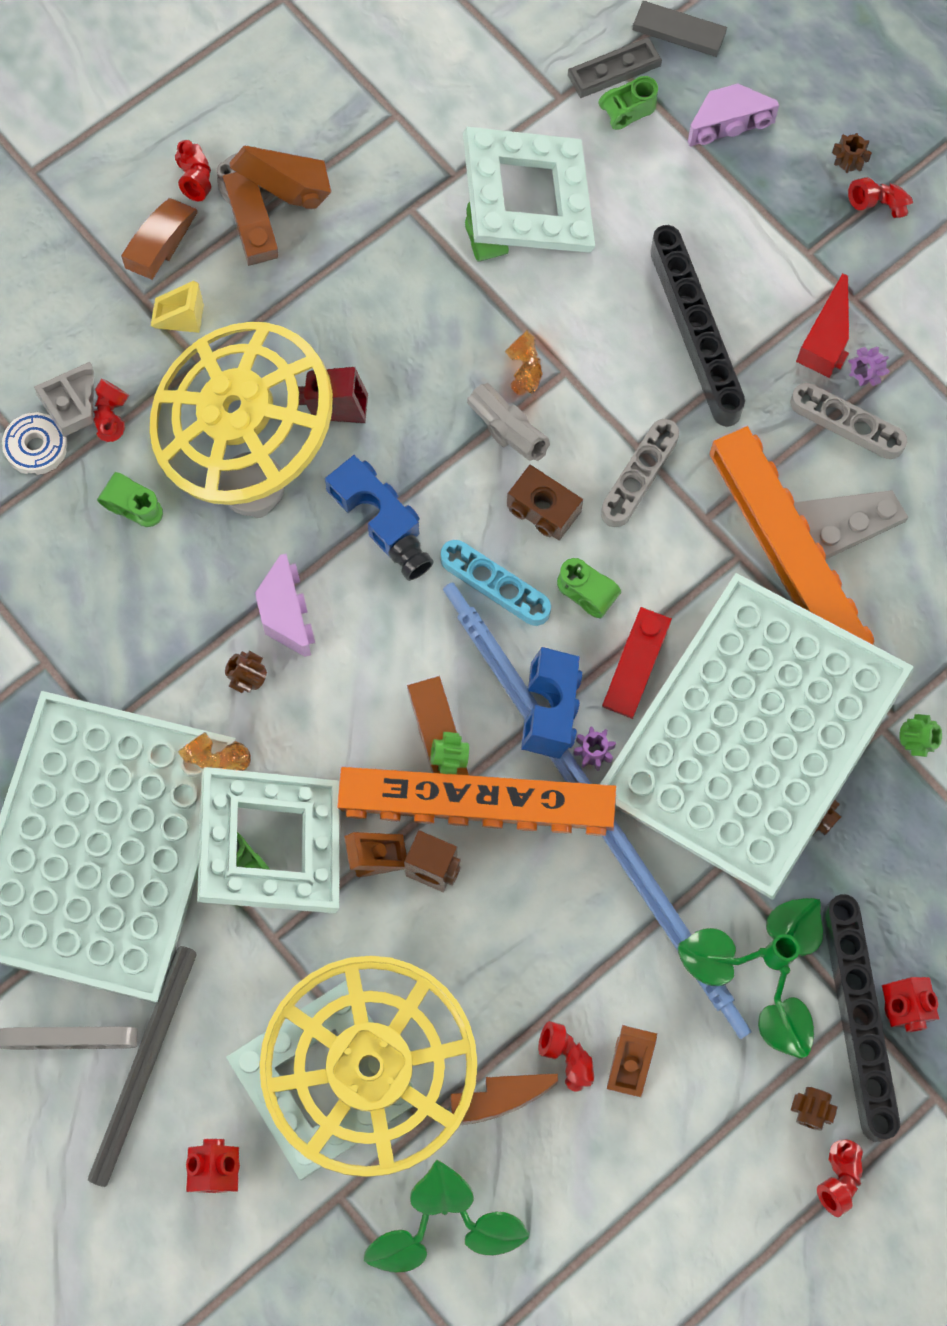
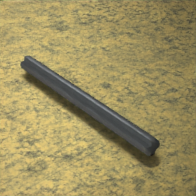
M180 946L177 949L158 1003L155 1005L89 1173L88 1181L101 1187L108 1185L197 956L196 952L191 948Z

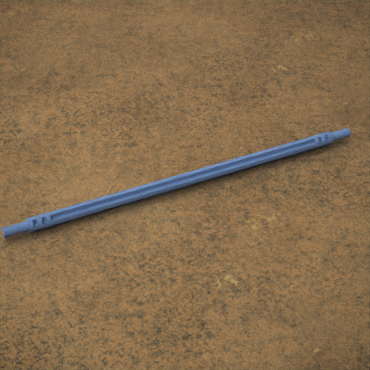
M453 582L449 583L443 588V591L458 612V620L525 719L535 705L539 706L531 692L528 691L527 686L475 608L468 605ZM568 749L560 759L550 757L566 782L591 784ZM614 820V831L607 830L606 836L602 837L677 949L678 944L690 937L691 933L616 820ZM698 981L717 1012L722 1011L740 1040L752 1033L733 1004L735 999L725 985L710 986Z

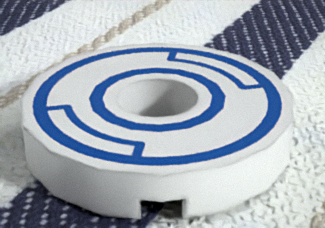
M39 412L27 413L14 419L6 428L2 438L3 453L13 468L24 474L36 473V475L48 473L57 468L64 460L67 452V436L63 437L50 415ZM34 438H40L44 441L43 445L37 450L27 448L28 442Z

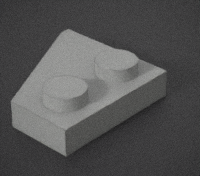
M90 362L34 386L38 398L63 437L93 424L94 370Z

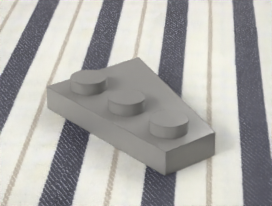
M892 490L794 502V507L799 516L803 515L806 518L810 527L809 533L814 542L820 543L823 547L826 559L901 525L908 519L906 512Z

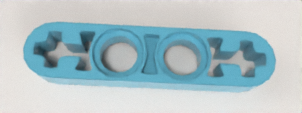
M451 540L443 545L441 549V563L448 572L532 626H539L548 621L551 613V603L544 594L460 540ZM457 551L461 552V559L469 564L467 572L463 571L465 570V563L459 559H455L453 562L449 561V552L453 554ZM478 567H486L491 571L492 575L486 581H478L472 573ZM506 584H512L518 589V595L515 598L506 599L499 592L501 587ZM524 594H527L526 602L531 606L535 607L538 603L542 605L543 614L540 612L535 613V615L530 614L531 607L525 602H522L521 607L517 606L521 603Z

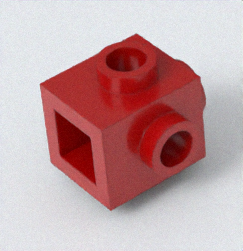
M910 977L881 985L885 999L884 1010L891 1027H905L906 1032H916L927 1029L926 1022L939 1020L937 1010L938 999L933 992L930 977Z
M203 1139V1146L188 1147L186 1192H238L239 1147L225 1146V1139Z

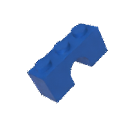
M353 455L325 477L326 490L347 513L360 504H371L379 509L378 515L368 523V532L373 541L389 556L388 552L399 540L409 535L417 537L420 534V518L411 506L407 505L404 507L397 499L396 491L390 484H382L377 479V473L370 463L366 460L361 462Z
M541 647L532 660L528 691L544 696L549 701L551 708L538 705L532 708L524 720L521 750L560 759L568 748L573 747L577 734L576 729L573 728V719L577 716L580 704L579 699H575L576 690H578L582 680V671L578 670L579 656Z

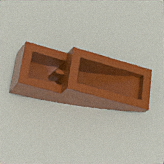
M168 198L141 225L122 253L121 257L125 269L153 280L164 260L170 261L198 213L197 209L172 198Z
M437 676L407 685L409 699L432 773H440L438 765H431L430 761L433 740H442L443 732L457 733L441 678ZM467 767L457 768V775H469Z
M558 1073L486 1077V1092L473 1093L470 1107L460 1125L476 1124L499 1118L526 1106L557 1085ZM462 1093L451 1094L452 1114L455 1113L460 1103Z

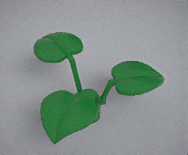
M795 899L777 906L771 911L766 921L767 933L773 940L765 948H760L758 951L740 958H734L736 947L733 940L725 932L715 928L696 931L678 944V954L686 970L698 981L710 986L728 984L734 977L733 965H741L759 957L764 959L765 964L769 968L780 971L781 974L774 995L775 1005H768L760 1012L758 1019L759 1032L763 1040L777 1051L801 1059L809 1055L814 1040V1026L811 1013L800 999L791 997L782 1002L781 995L787 975L791 971L788 965L798 956L811 955L822 943L823 925L820 899Z
M436 1160L428 1173L416 1183L410 1193L411 1205L423 1214L418 1233L413 1237L406 1230H394L381 1235L364 1252V1262L375 1268L395 1273L416 1269L427 1257V1249L420 1242L424 1238L429 1215L440 1213L443 1215H447L448 1212L460 1213L465 1226L471 1230L464 1238L465 1245L472 1251L482 1255L494 1256L513 1251L529 1238L530 1232L519 1218L506 1212L496 1211L487 1213L479 1217L476 1223L472 1222L466 1211L474 1201L471 1187L457 1172L441 1161Z

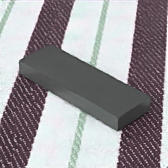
M643 0L632 30L717 57L726 35L727 27Z
M647 37L569 68L568 77L579 97L583 98L661 66L662 59L650 38Z

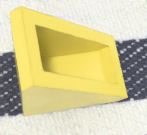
M191 281L155 298L151 326L156 329L199 333L204 308L199 283Z

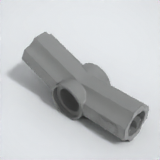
M489 383L481 384L473 390L472 394L467 398V404L487 424L490 434L502 447L510 445L529 461L536 460L538 462L546 455V451L550 446L548 437L532 426L526 415L517 406H510Z

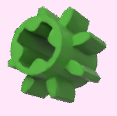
M915 714L914 719H907V722L902 724L899 733L900 742L905 747V750H911V756L927 757L928 752H934L935 749L939 748L942 742V729L937 724V721H931L930 715Z
M443 732L442 740L434 739L432 742L431 765H438V771L441 774L457 775V768L467 767L469 743L461 742L462 736H459V733Z

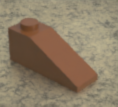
M244 145L229 162L232 170L290 205L301 206L306 209H316L331 193L324 160Z
M237 172L223 175V181L248 266L277 259L278 247L259 186Z

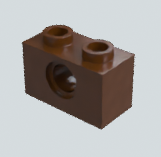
M529 464L507 493V507H509V511L515 517L521 520L526 518L535 524L536 529L546 537L553 536L559 541L582 512L583 498L531 464ZM539 501H545L551 506L547 509H540L535 504Z
M418 830L404 861L406 877L444 893L447 884L454 885L461 869L459 866L461 859L457 858V846Z

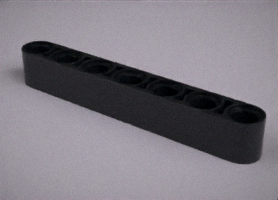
M662 225L654 231L650 250L652 261L712 416L721 426H733L740 420L745 404V396L681 233L674 226ZM662 243H666V244H669L670 247H665V246H662L661 244H662ZM676 269L682 273H673L670 270ZM681 296H688L692 300H684ZM691 323H700L702 327H695ZM707 349L714 354H704L701 350ZM712 377H721L724 382H716ZM730 404L734 406L735 409L728 410L725 409L722 405Z
M840 894L835 896L824 908V928L861 1129L867 1139L873 1142H882L894 1137L898 1133L900 1128L899 1112L860 907L852 896ZM837 905L844 907L848 911L849 919L846 921L838 919L833 912V907ZM840 940L851 941L855 947V954H845L840 948ZM847 974H854L860 978L862 983L860 990H854L848 986L846 982ZM857 1008L865 1011L868 1016L867 1025L856 1023L853 1018L854 1009ZM862 1043L868 1044L873 1048L875 1052L873 1061H867L861 1057L859 1047ZM868 1079H874L880 1084L881 1094L879 1097H873L867 1092L866 1082ZM875 1115H881L887 1120L888 1130L885 1134H881L874 1129L873 1118Z

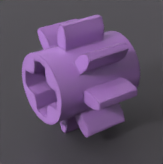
M877 346L869 351L866 347L857 350L858 357L848 360L852 364L849 376H854L859 380V386L866 385L869 381L872 386L881 383L880 376L890 372L886 368V361L889 357L878 353L879 347Z
M591 726L585 737L581 734L577 735L576 741L582 746L576 747L573 755L582 757V768L588 764L595 765V769L599 771L603 761L607 763L612 762L613 756L607 751L613 750L616 742H608L606 738L608 730L605 729L602 733L594 732V728ZM595 744L600 746V750H596L594 753L588 751L589 747H594Z

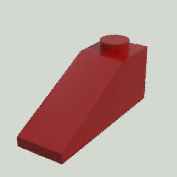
M843 273L803 342L796 359L797 363L828 378L831 377L835 368L842 369L849 356V352L845 351L849 341L848 275Z
M640 607L602 704L603 708L631 719L634 718L667 636L672 618Z

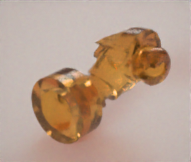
M528 330L504 351L513 361L521 360L523 363L513 375L515 380L511 383L512 390L518 395H523L526 391L534 394L543 375L540 365L541 359L537 358L538 353L535 348L536 338Z
M206 732L178 751V754L185 763L196 764L202 769L210 767L244 771L251 762L248 748L237 741L213 754L211 752L213 742Z

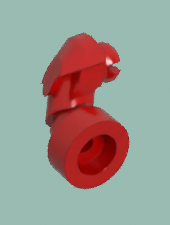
M182 140L177 145L175 161L185 173L179 179L178 185L181 192L187 198L200 202L206 198L212 188L209 181L211 168L199 144H193L190 140Z
M869 177L852 181L848 189L849 201L856 210L872 208L879 200L882 204L888 205L891 208L893 218H901L909 213L907 205L913 204L912 197L903 188L890 183V186L882 183L879 186L878 183H875Z
M101 378L95 388L98 397L95 403L97 410L93 411L95 415L93 420L98 431L96 435L103 441L114 442L124 434L125 421H122L121 417L112 410L116 407H122L129 394Z
M548 1021L544 1025L539 1038L538 1051L540 1056L554 1060L561 1055L566 1057L565 1062L567 1066L565 1073L567 1078L565 1079V1084L571 1091L578 1092L584 1086H591L594 1082L592 1057L583 1050L580 1042L576 1045L574 1038L566 1032L563 1024Z
M848 1139L838 1140L830 1147L828 1160L832 1165L833 1171L838 1175V1179L830 1177L817 1186V1195L820 1202L835 1217H840L852 1209V1197L858 1190L856 1186L861 1185L860 1178L863 1171L861 1159L863 1151L859 1144Z

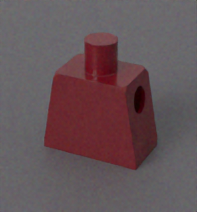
M356 367L326 369L330 377L333 393L330 421L366 423L368 393ZM311 370L306 374L305 386H298L299 405H306L311 415L316 416L319 390L314 370Z

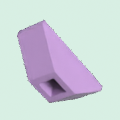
M740 84L709 91L691 124L688 144L689 146L697 144L706 145L715 139L726 136L735 137L744 131L755 128H766L775 123L779 108L778 101Z
M282 554L278 557L255 592L262 625L267 636L304 657L310 656L309 644L315 643L311 624L304 625L302 614L308 613L303 593L296 594L294 584L300 583L296 563L289 565L287 554Z

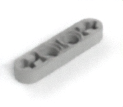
M802 383L794 389L790 403L792 409L799 415L883 458L895 459L903 453L907 444V436L900 428L814 384ZM805 394L811 397L810 401L806 404L801 402V398ZM820 401H822L824 403L822 404L820 412L816 411V408L819 405ZM830 407L838 408L842 412L843 417L839 420H832L827 417L826 409ZM865 422L870 426L871 432L867 435H861L854 429V424ZM877 430L881 431L877 441H874ZM890 438L896 440L892 448L886 446Z
M660 419L651 426L605 498L601 509V517L608 526L621 527L628 522L678 441L679 428L672 420ZM665 430L670 432L669 437L664 438L660 448H658L656 443L658 442L659 433H663ZM643 454H652L656 457L657 463L652 467H646L641 464L639 458ZM628 479H636L640 482L641 489L637 492H629L624 488L623 483ZM621 497L625 500L621 513L612 516L610 514L611 508H616Z
M134 1027L1 1028L0 1049L136 1048L138 1029Z

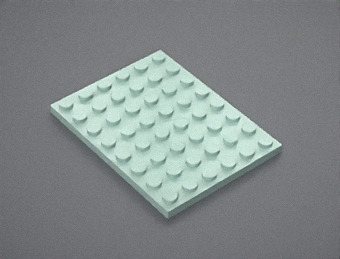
M735 573L600 785L616 786L615 808L773 900L911 676L914 666Z
M41 691L0 813V964L158 1003L198 875L202 771L204 767L229 769L237 744L236 738Z

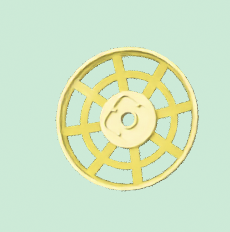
M245 322L232 324L198 339L172 363L162 378L154 396L150 413L149 431L152 449L158 464L166 476L181 490L197 499L213 504L234 505L249 503L279 491L297 478L311 463L322 446L329 429L333 393L330 377L325 365L311 345L298 334L282 326L270 323ZM256 330L249 344L230 345L214 352L210 348V343L222 337L238 332ZM269 332H274L291 340L303 351L306 357L287 364L276 352L262 345ZM198 352L201 360L187 373L178 390H168L178 371ZM244 353L238 368L221 370L217 359L230 354ZM257 355H260L274 363L278 370L261 378L251 371ZM206 368L211 379L205 384L201 392L187 391L193 379L201 370ZM312 368L316 374L319 390L316 416L298 411L299 390L295 375ZM284 380L288 391L287 408L273 405V396L270 390L271 387ZM236 400H241L239 409L233 413H228L229 405ZM162 403H173L171 421L175 439L162 450L158 437ZM182 404L196 405L197 421L183 431L181 424ZM270 418L281 420L282 423L275 434L263 445L257 435L266 427ZM293 424L311 428L310 435L298 454L284 468L278 471L269 455L285 440ZM203 431L214 440L210 457L197 452L189 443ZM246 442L252 452L237 459L223 460L226 445H239ZM181 449L194 462L208 468L205 488L184 479L169 464V461ZM258 463L267 477L266 480L243 489L218 490L221 471L240 470Z
M361 956L346 958L327 964L310 973L295 985L278 1005L269 1021L262 1042L259 1064L261 1088L266 1107L276 1127L286 1140L307 1159L325 1169L344 1175L361 1177L390 1175L410 1169L431 1157L447 1143L459 1128L470 1107L476 1086V1044L470 1023L459 1002L442 983L428 972L413 964L390 957ZM359 970H388L408 976L417 982L405 1000L386 992L363 991ZM345 973L348 995L328 1003L313 1018L295 1007L296 1003L316 985L333 976ZM429 990L437 995L451 1012L459 1027L462 1040L441 1044L433 1024L418 1009ZM365 1003H382L399 1009L389 1026L368 1021ZM351 1006L354 1026L349 1027L339 1036H336L322 1026L334 1013ZM287 1018L303 1030L295 1051L294 1074L272 1078L274 1046L280 1028ZM411 1018L422 1028L431 1047L415 1051L409 1050L408 1045L400 1034ZM312 1038H315L329 1048L326 1069L305 1072L306 1054ZM465 1054V1086L460 1103L455 1113L452 1114L436 1103L444 1081V1059ZM366 1057H374L380 1063L378 1073L372 1077H366L359 1071V1064ZM434 1062L433 1081L426 1097L409 1086L413 1066ZM329 1083L333 1092L339 1098L327 1117L314 1103L308 1087ZM297 1089L305 1110L320 1125L308 1144L298 1137L286 1121L278 1105L275 1092ZM402 1098L418 1109L408 1120L394 1128L388 1129L384 1108L391 1106ZM351 1108L360 1111H370L374 1132H355L339 1125ZM427 1115L445 1126L439 1136L425 1148L405 1159L394 1162L390 1140L397 1139L413 1130ZM332 1135L353 1143H376L380 1165L361 1166L346 1164L330 1159L321 1154L320 1151Z

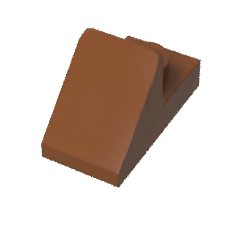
M352 832L344 836L350 870H355L357 877L405 869L404 861L407 853L403 834Z
M622 1025L614 1050L607 1083L608 1090L637 1097L642 1096L656 1045L657 1033Z

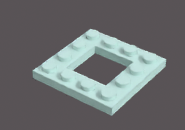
M466 127L463 132L474 242L591 253L595 248L582 139ZM500 164L552 169L558 216L505 211Z
M204 767L201 781L197 902L337 913L339 910V809L337 808L339 781ZM238 808L303 814L302 872L236 867Z
M347 981L342 982L300 1010L313 1018L328 1003L349 994ZM351 1006L334 1013L322 1026L332 1033L337 1031L338 1035L349 1027L354 1026ZM367 1013L368 1021H369V1022H373L372 1019L370 1018V1016H369L368 1013ZM287 1018L280 1028L274 1046L272 1078L280 1076L276 1070L277 1068L295 1057V1051L303 1033L301 1028ZM264 1032L226 1056L298 1178L302 1181L322 1166L307 1159L286 1140L276 1127L266 1107L261 1088L259 1065L262 1042L266 1033ZM312 1038L309 1048L319 1041ZM366 1057L360 1062L359 1068L364 1076L372 1077L378 1073L380 1063L374 1057ZM289 1090L275 1092L278 1105L286 1121L298 1137L308 1144L320 1125L311 1128ZM400 1098L391 1106L384 1108L387 1124L414 1106ZM351 1108L339 1125L355 1132H374L370 1111H360ZM332 1135L320 1153L334 1160L358 1143L349 1142Z

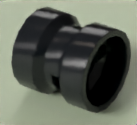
M409 535L399 540L388 552L393 562L402 566L401 573L408 581L422 576L434 563L428 553L422 552L420 549L421 543L415 535Z

